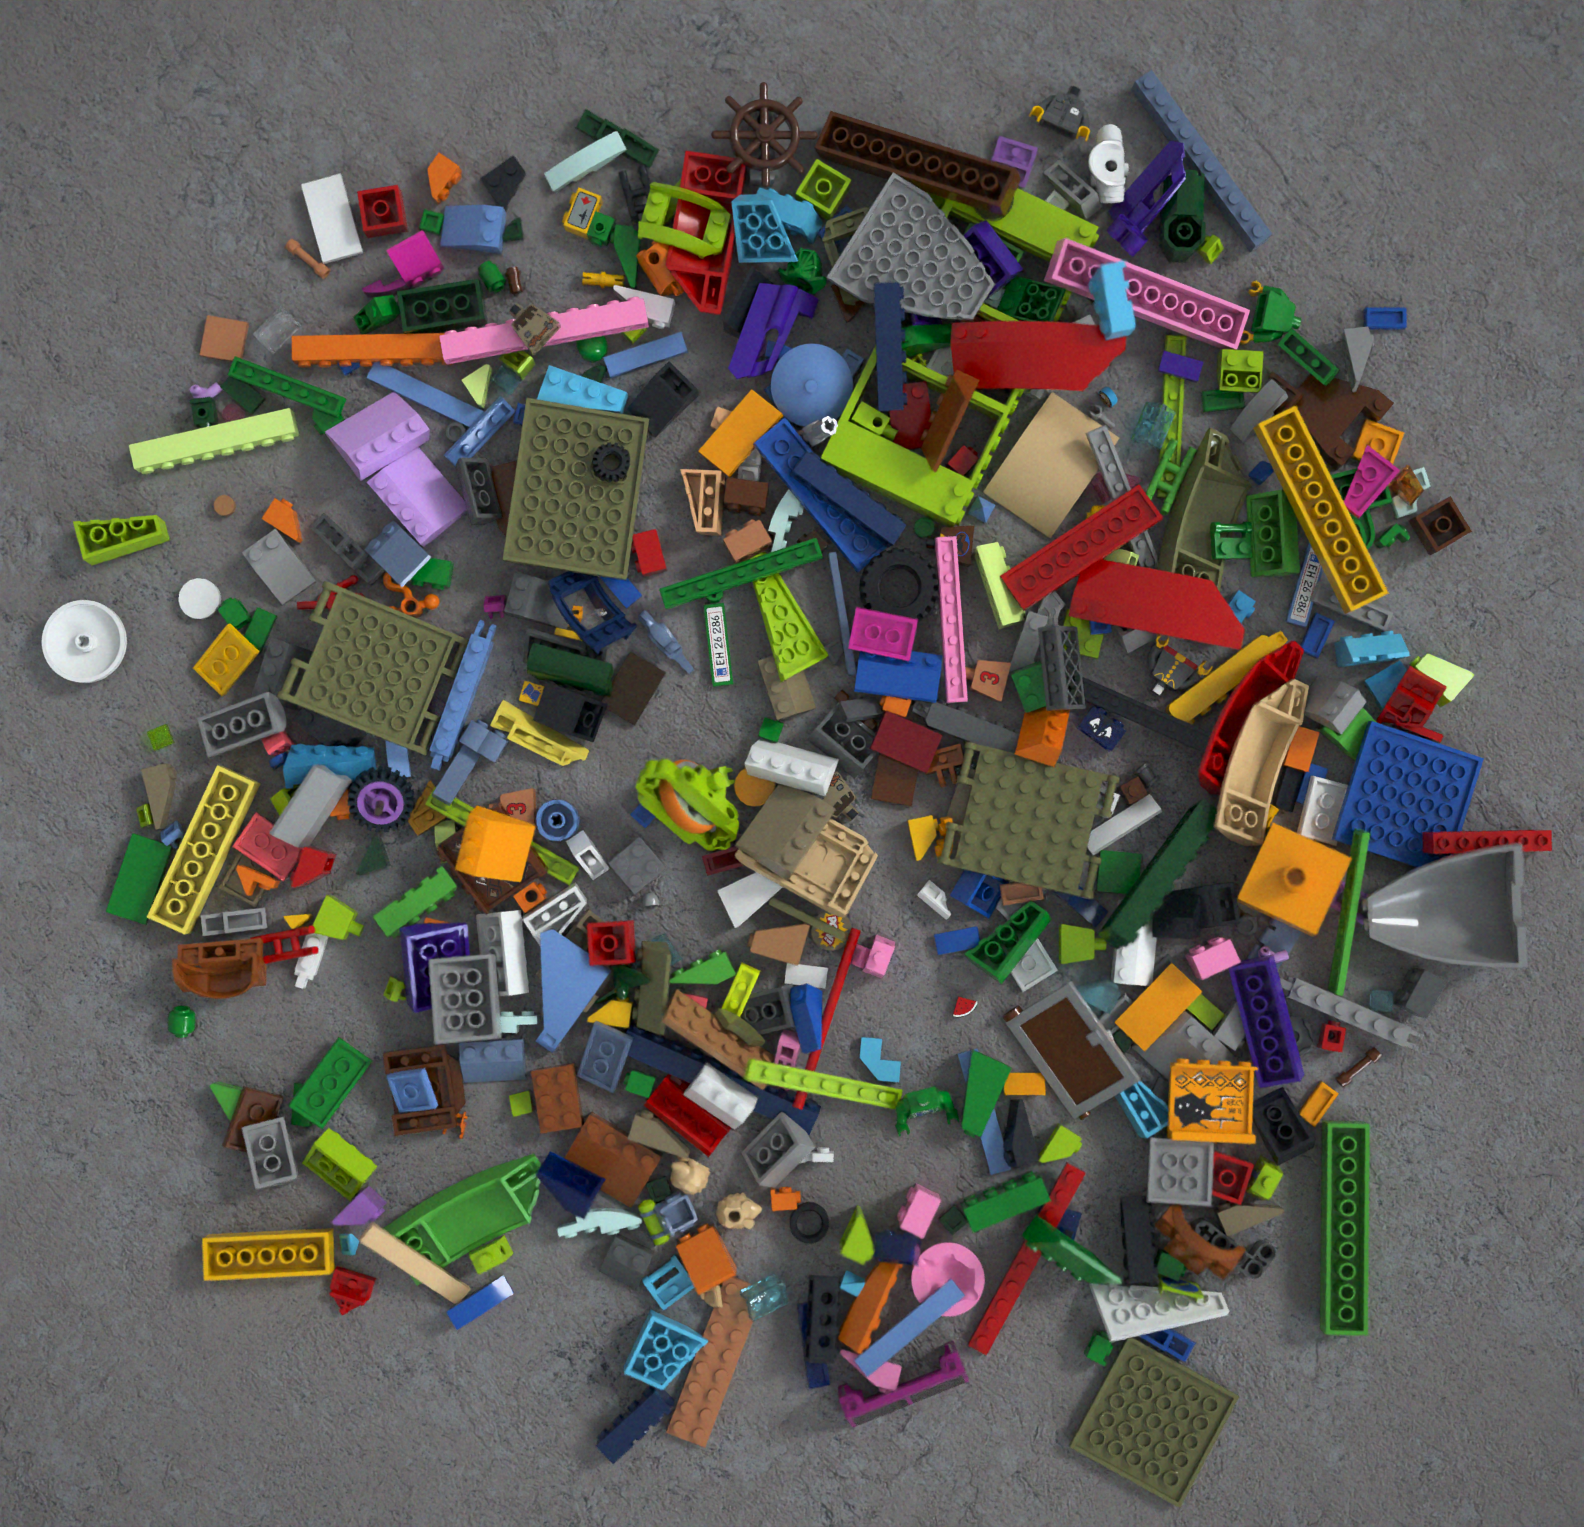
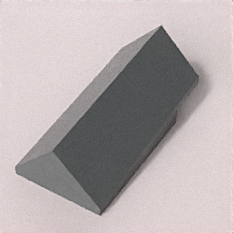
M527 629L523 663L527 664L533 643L608 663L610 662L613 650L609 647H603L600 649L599 654H597L583 641Z

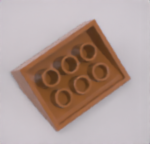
M956 370L953 376L949 375L945 383L948 389L945 394L941 393L937 401V405H940L937 412L933 411L928 421L932 423L929 430L925 428L920 439L924 441L921 449L934 472H937L979 382L978 379L959 370Z
M591 1112L560 1166L632 1208L663 1153L652 1147L628 1140L629 1133Z

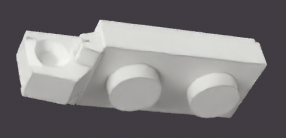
M317 933L306 935L302 948L317 946L319 952L315 955L298 958L294 975L298 976L295 984L296 987L306 988L308 979L313 980L317 974L329 936Z

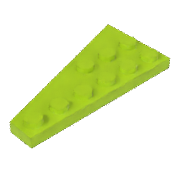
M764 551V552H762V553H760V554H758V555H756V556H754V557H752V558H755V557H758V556H761V555H764V554H767V553H766V551ZM777 573L752 581L780 681L783 682L829 656L780 574Z

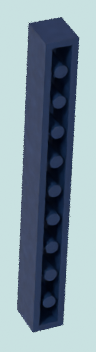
M631 1023L626 1034L634 1037L628 1053L629 1057L689 1083H692L707 1062L758 1097L752 1111L773 1120L781 1112H784L810 1135L821 1109V1106L814 1100L806 1099L802 1110L792 1107L797 1094L793 1091H785L779 1086L770 1084L762 1090L716 1058L704 1055L700 1050L690 1049L679 1041H672L665 1038L664 1035L637 1027L636 1024Z

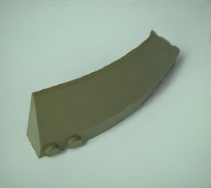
M1208 428L1177 493L1165 530L1157 570L1212 580L1220 592L1226 559L1212 560L1210 525L1212 522L1236 524L1248 490L1252 487L1249 480L1246 481L1240 471L1243 468L1236 454L1233 455L1228 446L1230 442L1227 435L1213 428ZM1220 532V538H1231L1233 532Z

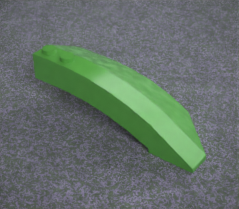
M535 1154L491 1167L433 1195L382 1229L439 1267L444 1268L482 1244L529 1223L530 1225L532 1209L536 1204L540 1181L544 1176L545 1170ZM410 1275L417 1286L422 1283Z

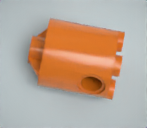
M653 241L649 249H644L636 255L638 263L660 296H667L672 293L678 296L685 291L665 266L669 245Z

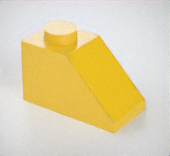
M932 815L907 821L916 861L923 858L937 836L936 831H939L937 818L933 819Z
M618 997L617 999H612L588 1017L587 1022L594 1023L599 1021L605 1025L629 1028L633 1002L629 1001L628 997L625 1000H620Z

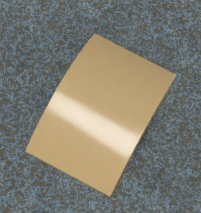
M1052 392L983 493L1050 539L1099 469L1085 433L1101 427V425ZM1108 430L1112 442L1115 446V444L1119 440V437H1117Z

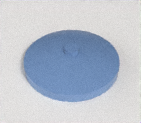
M803 344L789 350L776 364L771 378V393L776 407L783 416L795 424L807 426L827 416L835 420L841 416L853 393V377L845 359L834 349L821 344Z

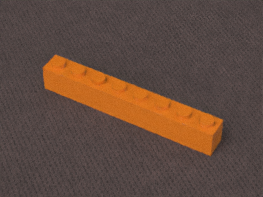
M444 333L292 336V361L301 368H309L311 365L331 367V364L337 363L341 367H351L352 362H360V366L370 367L374 362H380L381 366H392L393 363H401L403 366L421 363V365L430 366L434 365V362H442L443 365H447L443 359L439 337L444 335Z

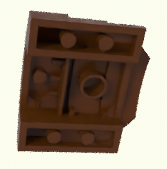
M446 1045L384 1052L385 1074L425 1068L438 1103L435 1109L399 1113L392 1094L394 1114L391 1116L394 1136L457 1127L456 1115L466 1103L460 1062L447 1053Z

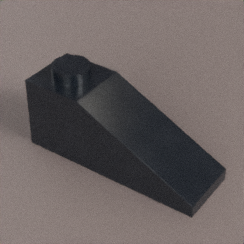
M1023 1099L1010 1100L1003 1144L1005 1151L1004 1159L1009 1167H1020L1039 1160Z

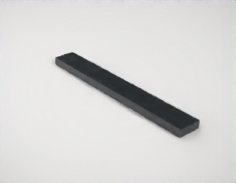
M1082 677L1085 701L1205 753L1211 736L1210 732ZM1068 685V688H1067V689L1069 690V692H1071L1072 689H1071V687Z

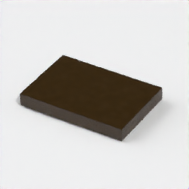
M630 652L612 682L613 690L611 695H604L601 702L608 704L607 710L635 726L666 672Z

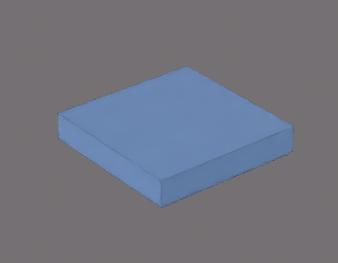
M425 1068L390 1073L386 1076L399 1113L435 1109L438 1106Z

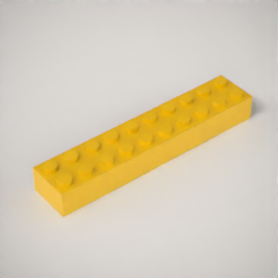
M1294 406L1257 424L1253 429L1344 613L1352 612L1388 594L1379 572L1297 407Z

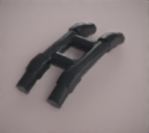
M645 165L638 167L643 188L631 190L627 172L625 170L619 172L632 226L636 231H638L640 221L638 214L644 213L646 204L635 206L634 198L646 196V199H648L650 192L649 184L651 183Z

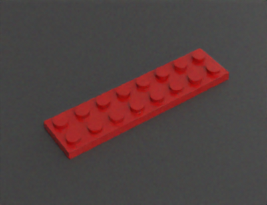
M1138 484L1000 577L1022 610L1025 611L1161 521L1163 517Z

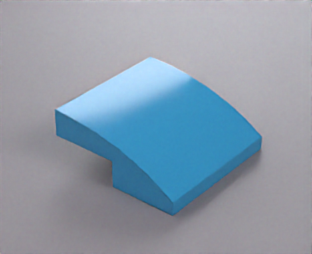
M1401 661L1394 663L1364 682L1376 699L1375 703L1381 711L1407 671Z

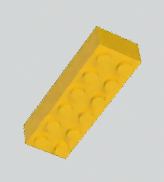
M333 1228L208 1234L202 1238L204 1281L330 1275L335 1270Z

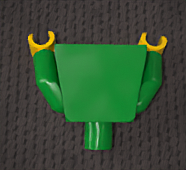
M1258 281L1251 283L1252 287L1258 289H1249L1248 291L1250 296L1255 297L1258 295L1251 328L1254 334L1243 331L1242 335H1247L1248 340H1240V344L1246 345L1250 340H1253L1254 343L1271 342L1280 339L1291 328L1298 329L1300 327L1301 318L1294 316L1296 306L1289 300L1282 289L1266 285L1261 287Z

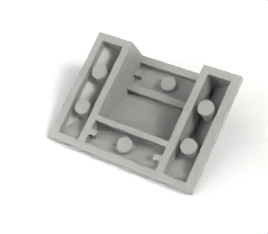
M1186 1011L1145 1052L1135 1042L1131 1046L1168 1081L1170 1062H1176L1177 1058L1189 1059V1063H1197V1059L1210 1060V1064H1218V1060L1231 1061L1234 1057L1218 1039Z

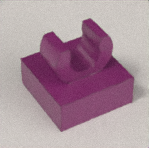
M506 595L485 596L484 612H488L490 619H493V612L495 611L500 613L501 618L504 617Z

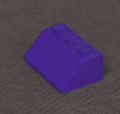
M987 220L973 225L963 235L972 246L979 262L985 267L987 275L991 277L995 284L986 299L1011 282L1023 270Z

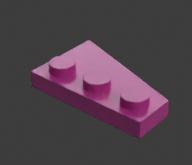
M1368 445L1344 500L1347 510L1358 519L1400 472L1397 467Z

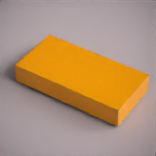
M1320 1081L1298 1111L1300 1116L1315 1127L1339 1093Z

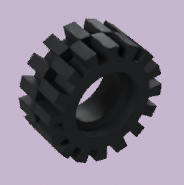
M608 442L606 445L602 444L600 448H597L592 459V469L596 472L595 475L597 477L600 476L603 481L608 480V482H617L620 478L622 479L630 467L628 451H625L622 445L621 447L618 446V443L611 444V442ZM608 455H614L619 460V466L614 470L607 469L603 464V459Z

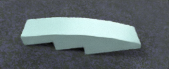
M615 131L576 152L544 174L553 192H558L572 181L577 182L591 171L596 172L627 149L619 133Z

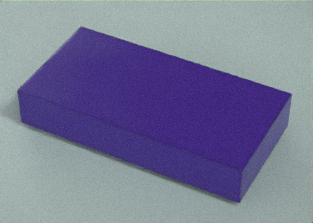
M1163 351L1157 372L1197 383L1203 361Z

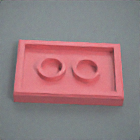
M256 812L232 847L284 882L298 863L297 856L303 848L295 847L272 836L269 832L275 824Z

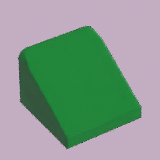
M764 717L758 737L778 743L784 723Z

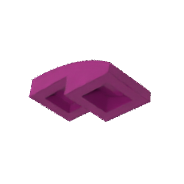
M400 278L384 286L381 280H378L362 288L367 297L374 298L387 295L394 296L397 295V291L409 290L403 278Z

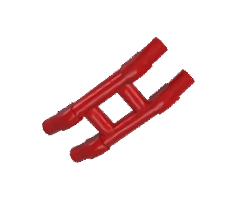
M314 926L250 937V939L261 938L263 943L273 942L275 954L263 956L265 964L315 955L319 952L317 946L300 949L298 936L313 934L315 932ZM290 938L292 951L283 952L281 940Z

